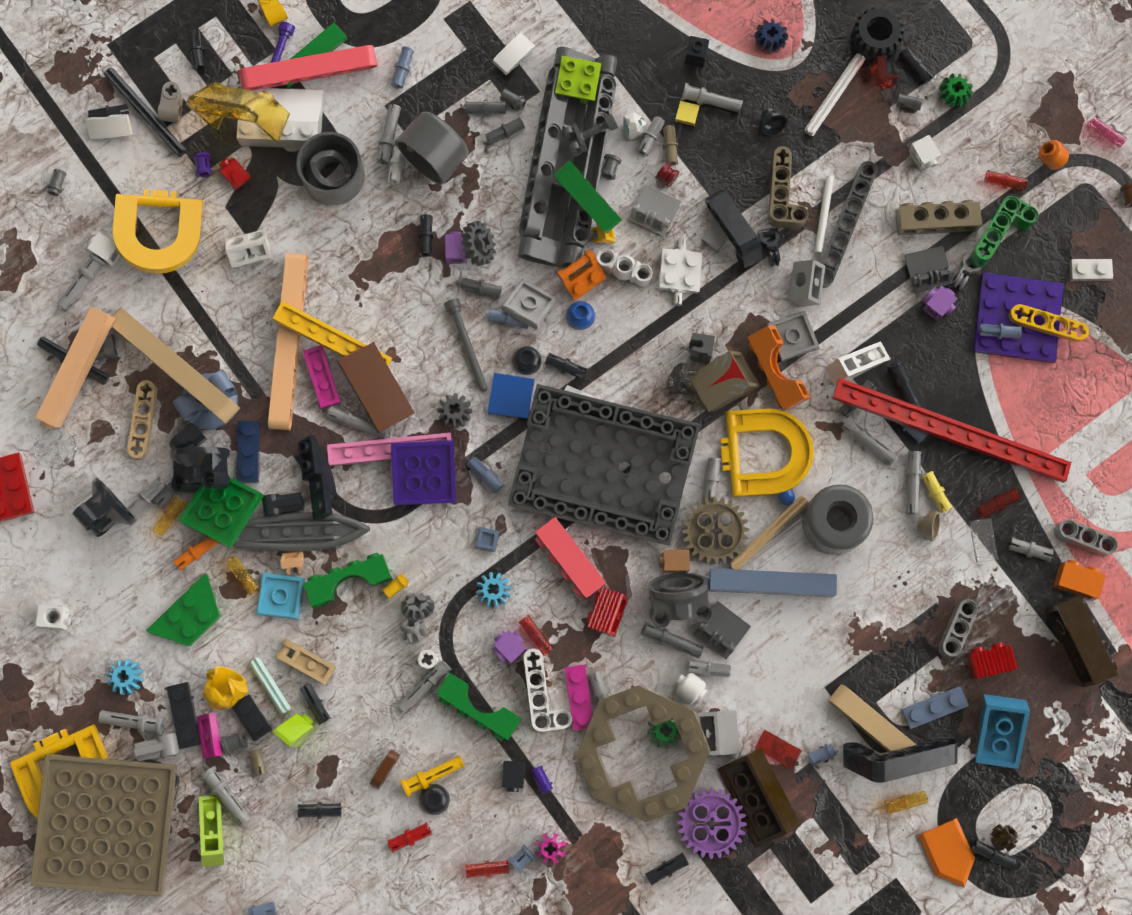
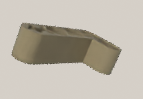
M784 146L778 147L775 150L771 161L768 222L776 228L800 229L805 225L809 214L804 206L789 205L792 152ZM779 156H782V157H783V160H784L783 165H781V166H780L781 158H780ZM776 175H783L785 180H778ZM775 194L783 195L784 199H777ZM780 213L783 218L777 219L773 214ZM799 214L803 220H796L793 215Z

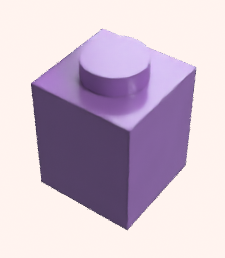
M461 232L445 234L447 264L467 263V252H463L465 246L461 244V241L464 239L461 236Z

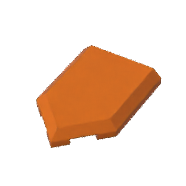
M957 818L918 834L935 876L965 888L975 858Z

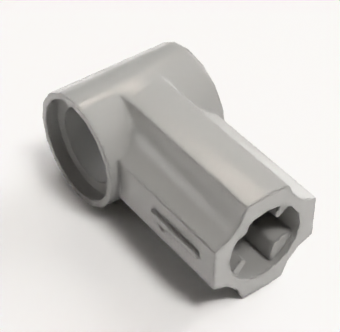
M176 733L158 736L157 739L134 744L135 757L139 762L180 754Z

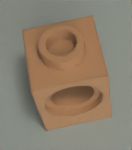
M664 550L663 555H659V568H663V573H688L690 571L689 550Z

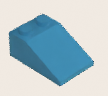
M983 695L975 763L1019 768L1030 714L1026 700Z

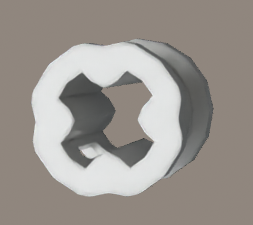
M423 650L419 655L418 663L426 670L434 669L438 664V656L433 651ZM425 655L433 656L434 659L431 660V665L423 663Z

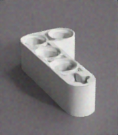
M529 649L524 655V665L533 728L538 732L566 729L572 723V716L566 710H549L543 656L539 650ZM532 653H535L536 657H540V659L536 660V667L541 666L542 670L528 672V668L533 669L532 662L527 660L531 657ZM539 674L542 677L540 685L534 686L530 683L532 675ZM536 695H541L545 698L543 706L536 707L533 704V698ZM561 713L566 714L569 718L568 723L564 726L559 725L556 721L557 716ZM539 716L546 717L548 723L545 728H538L535 721Z

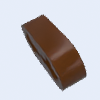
M391 749L369 784L379 790L400 758V754Z

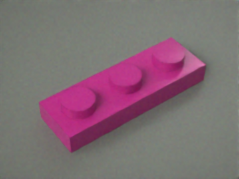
M320 345L304 350L303 354L321 409L341 404L324 347Z
M585 665L565 667L574 731L585 730L588 728L593 716Z

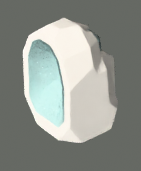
M636 113L623 116V125L627 137L630 140L642 138L644 131H647V123L644 121V118Z

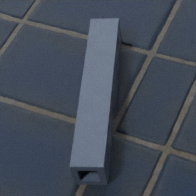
M714 568L709 570V574H705L707 586H709L708 592L835 597L837 595V574Z

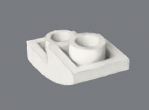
M520 33L492 60V63L507 75L519 65L523 58L533 51L535 45Z
M128 114L91 117L85 120L90 139L114 138L133 134Z

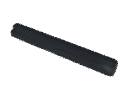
M41 337L37 342V346L64 361L68 353L66 349L45 337ZM93 365L87 375L102 385H105L110 378L108 374Z

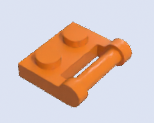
M591 249L586 250L582 257L566 269H561L557 272L559 279L574 301L607 278ZM587 262H589L587 266H585L571 278L568 277L575 271H577L579 268H581L583 265H585Z

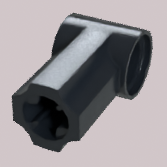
M302 493L264 495L262 498L263 516L303 511L304 499Z

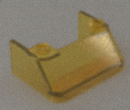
M218 82L208 84L193 93L186 102V105L215 130L219 129L223 117L255 123L275 142H279L290 115L274 99V95L270 92L262 91L261 93L233 88Z

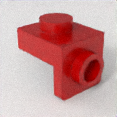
M227 157L219 164L220 168L217 171L224 176L235 190L251 178L247 171L233 157L230 159Z

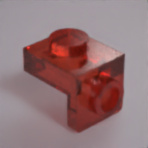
M877 56L875 63H872L871 74L875 75V86H881L882 88L895 86L898 75H886V56Z

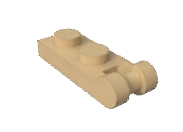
M285 638L281 651H278L275 657L326 685L336 666ZM291 649L296 651L292 659L287 656Z

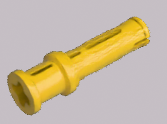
M460 755L424 773L418 771L417 775L406 780L402 779L400 782L407 797H410L412 793L422 788L424 790L429 787L428 784L464 768L465 765Z

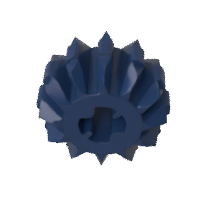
M774 18L771 19L770 23L765 19L763 25L759 24L757 26L754 37L757 39L756 46L762 45L761 51L768 49L770 54L772 49H774L778 53L780 47H785V41L788 40L787 27H781V21L776 24Z

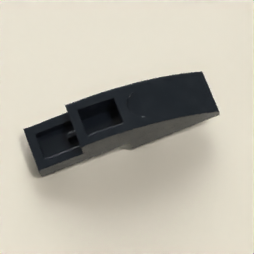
M310 435L298 442L302 480L309 482L313 520L321 521L333 514L331 499L337 496L326 455L315 436Z

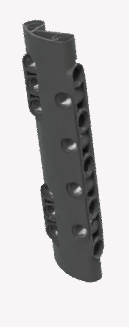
M558 47L556 49L554 64L547 76L519 225L521 241L518 257L521 259L567 268L583 255L584 244L590 236L592 218L571 196L563 243H561L570 193L554 177V174L566 162L571 161L598 192L609 129L585 139L584 142L588 151H583L578 156H573L569 149L571 143L579 142L578 137L567 141L562 131L564 128L573 126L572 124L576 123L580 132L583 133V131L585 132L594 126L596 127V121L598 124L603 123L604 117L612 113L616 91L614 77L617 66V58L612 55H601L598 58H593L568 47ZM562 56L601 63L595 101H588L583 130L582 126L587 104H582L579 98L556 94L557 99L555 96Z

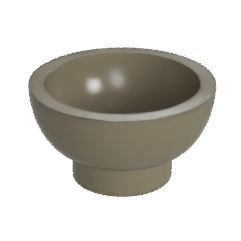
M938 511L929 512L926 516H920L917 525L918 532L923 533L924 537L928 540L935 541L940 527V513Z

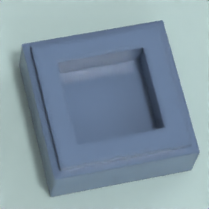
M479 527L475 548L496 552L500 531Z

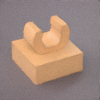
M303 551L282 553L281 567L286 569L288 576L291 575V568L294 567L298 569L299 574L302 573Z

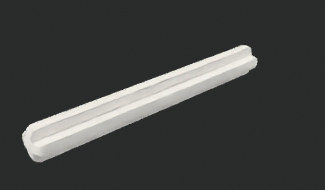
M859 53L854 56L806 126L805 132L808 135L813 136L864 63V56Z

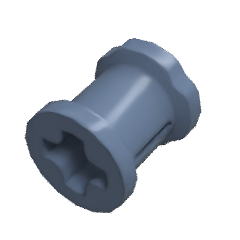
M523 845L522 849L513 858L509 857L508 860L521 874L523 872L522 869L532 860L535 861L536 857Z

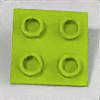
M562 56L555 94L579 98L582 104H588L590 100L595 101L601 63Z

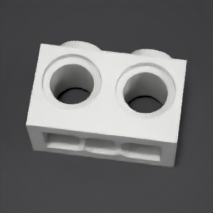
M265 229L225 239L226 252L232 268L271 258L270 244Z

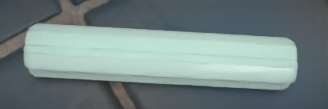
M259 658L252 660L249 665L280 714L283 715L290 711V705Z

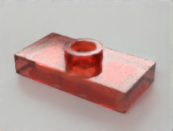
M765 729L754 749L761 747L765 755L790 769H793L802 752L801 749Z

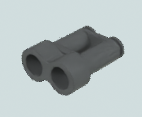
M113 334L107 335L102 345L103 350L99 351L95 360L118 357Z

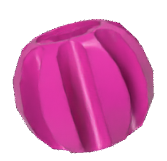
M554 832L552 839L548 838L547 833L542 834L545 842L542 843L536 840L535 846H540L541 850L535 851L536 857L544 855L545 858L541 863L547 865V860L551 858L553 865L559 863L556 856L560 855L564 858L566 852L559 850L561 846H566L565 841L556 842V838L559 835ZM548 843H552L553 847L557 848L551 855L548 854L547 850H544Z

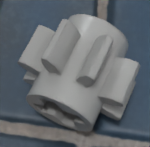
M407 619L404 621L403 626H400L403 641L408 639L409 644H417L427 635L424 621L418 622V620Z

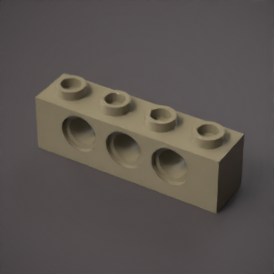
M964 200L961 203L944 201L941 204L924 202L921 205L904 203L896 211L898 235L978 231L982 226L980 202H973V200ZM954 213H960L963 219L957 218ZM934 214H940L943 220L936 219ZM914 215H920L923 221L916 220Z

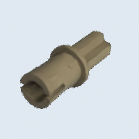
M667 125L663 128V149H665L666 163L668 162L671 166L678 165V143H676L675 127Z

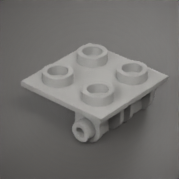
M644 185L636 204L631 209L628 220L665 236L681 201Z

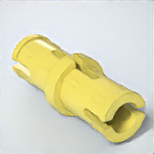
M931 471L926 476L923 475L921 479L930 492L928 495L934 499L940 513L942 514L947 512L948 509H952L953 507L944 493L945 489L940 486L934 472Z

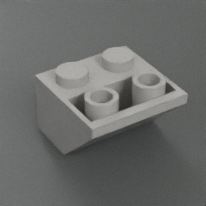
M736 711L696 713L711 750L709 756L739 754Z

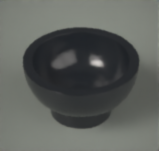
M773 108L766 109L761 114L760 131L766 136L777 134L786 127L788 119L780 111H776Z
M523 346L514 353L512 363L518 373L531 375L540 369L542 358L537 349L531 346Z
M430 784L427 789L421 791L419 803L422 810L427 814L439 815L448 808L450 796L447 789L442 785Z

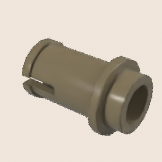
M261 748L249 751L247 758H250L254 777L260 776L259 766L262 775L267 774L263 759L264 752L261 751Z

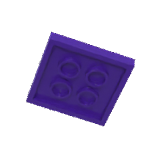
M454 440L391 442L394 505L456 503Z

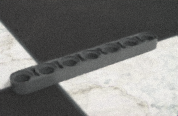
M865 161L860 165L822 258L821 264L825 265V273L830 276V281L823 283V288L831 286L877 174V166L872 161ZM870 167L873 170V174L870 176L864 175L862 168ZM857 184L864 185L866 192L858 193L855 190V186ZM856 202L859 209L851 211L848 208V203ZM849 220L852 227L844 229L841 226V221ZM837 237L842 238L845 242L844 246L837 247L834 244V239ZM834 255L837 258V263L830 265L826 260L827 256Z

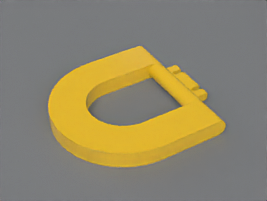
M149 189L143 190V196L116 194L113 239L121 258L133 268L153 274L171 272L187 264L197 252L200 244L203 199L177 198V191H172L169 197V191L152 190V195H149ZM138 205L180 208L178 236L172 245L164 249L153 250L144 247L138 242L136 238Z
M751 409L725 412L727 438H720V444H727V446H721L722 463H729V465L722 466V471H730L732 497L778 495L795 488L805 478L813 461V443L808 430L799 419L779 409ZM775 432L781 435L790 447L791 454L788 464L776 472L740 474L737 433Z
M95 724L71 735H68L67 729H63L60 731L62 738H60L58 732L41 739L43 747L40 741L33 743L35 751L10 762L23 799L30 812L37 819L39 816L43 781L37 761L44 759L46 754H55L75 744L81 757L109 759Z

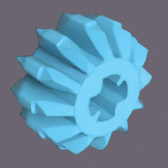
M490 572L489 580L484 575L481 577L485 582L484 584L477 582V586L483 589L477 590L476 595H483L479 599L481 603L488 599L486 607H490L493 601L495 608H498L497 601L500 600L505 605L506 601L502 597L510 598L511 594L504 591L510 590L511 585L503 586L508 582V579L504 578L500 581L501 573H498L496 579H494L493 573ZM490 586H493V587L498 586V587H499V589H497L498 594H496V595H495L494 593L489 594V593H488V591H490L489 587H490Z
M126 659L125 663L122 660H118V667L115 665L110 666L114 672L107 673L108 677H112L107 684L114 685L112 687L113 692L119 690L120 695H125L126 691L128 694H133V688L140 689V685L137 682H143L144 678L138 676L143 673V669H137L139 666L137 662L132 664L130 659ZM122 675H129V679H122Z

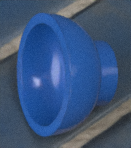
M577 301L567 309L566 319L572 328L584 330L594 323L595 311L589 303Z

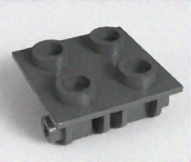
M943 246L904 255L914 293L954 284L952 278L954 276V269L949 268Z
M717 601L712 608L711 619L707 622H701L693 635L727 660L751 626Z

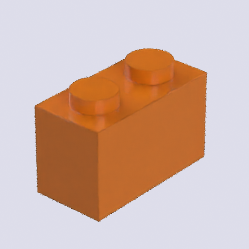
M1067 560L1059 564L1053 587L1094 601L1100 598L1106 575L1100 573V569L1095 567L1084 568L1077 561Z

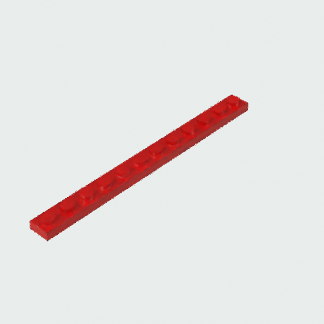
M841 378L837 380L832 396L833 400L1064 483L1067 481L1072 463L1070 461Z

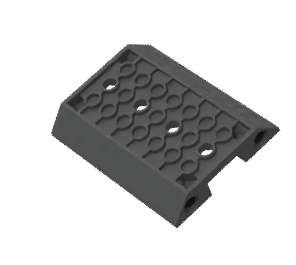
M537 384L508 505L670 546L701 424ZM547 442L550 445V451L547 453L540 452L539 444ZM587 452L590 455V461L582 463L579 460V454ZM620 463H629L631 470L628 473H622L619 470ZM662 472H668L671 475V480L668 483H662L659 480V475Z

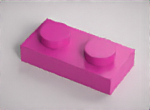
M216 713L198 716L197 722L203 759L221 756L222 744L219 738V723Z

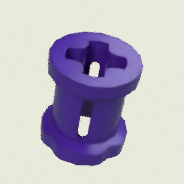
M199 152L193 154V160L196 163V177H209L213 175L209 162L211 158L210 153Z

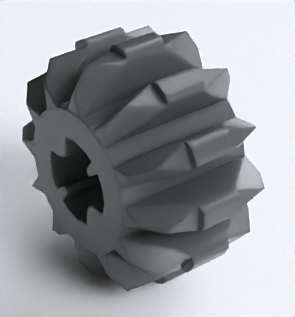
M454 393L453 399L446 395L447 402L440 400V404L443 407L437 408V411L442 413L439 419L445 420V426L452 422V427L456 428V423L459 422L460 426L463 427V419L470 421V417L466 414L473 413L472 409L468 408L471 402H464L466 399L464 395L458 399L457 393ZM458 407L459 413L454 412V414H452L451 409H456Z

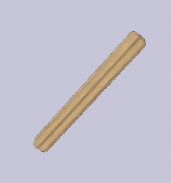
M802 495L797 498L741 554L730 562V568L740 570L809 503L808 500Z

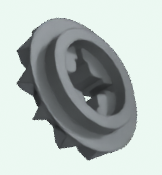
M413 593L412 597L406 596L405 601L401 602V612L410 620H423L429 617L435 608L434 600H431L430 595L424 596L423 593L420 595ZM416 603H419L420 610H418V607L416 608Z

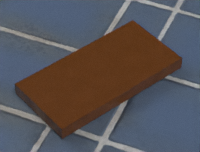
M374 342L337 361L378 433L415 413Z

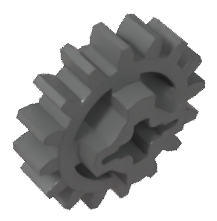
M481 221L468 223L466 227H463L465 233L461 234L464 238L461 244L465 246L463 252H467V259H471V263L477 266L491 263L490 260H494L492 254L496 253L494 249L496 243L492 241L494 235H490L491 229H486V223L481 224Z

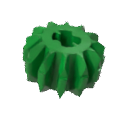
M952 73L949 78L945 77L943 79V84H940L938 88L941 91L939 98H945L943 104L949 102L950 108L954 104L960 108L963 104L969 102V98L973 95V91H971L973 84L967 83L968 77L962 79L960 73L956 78Z
M672 719L655 726L652 722L648 723L649 726L654 727V730H648L647 734H655L650 739L651 742L659 739L657 743L658 748L665 741V748L669 749V740L676 746L677 742L674 737L681 739L680 734L676 733L678 728H676L675 721L672 722ZM663 724H666V727L671 729V733L669 732L667 737H664V733H660V728H663Z

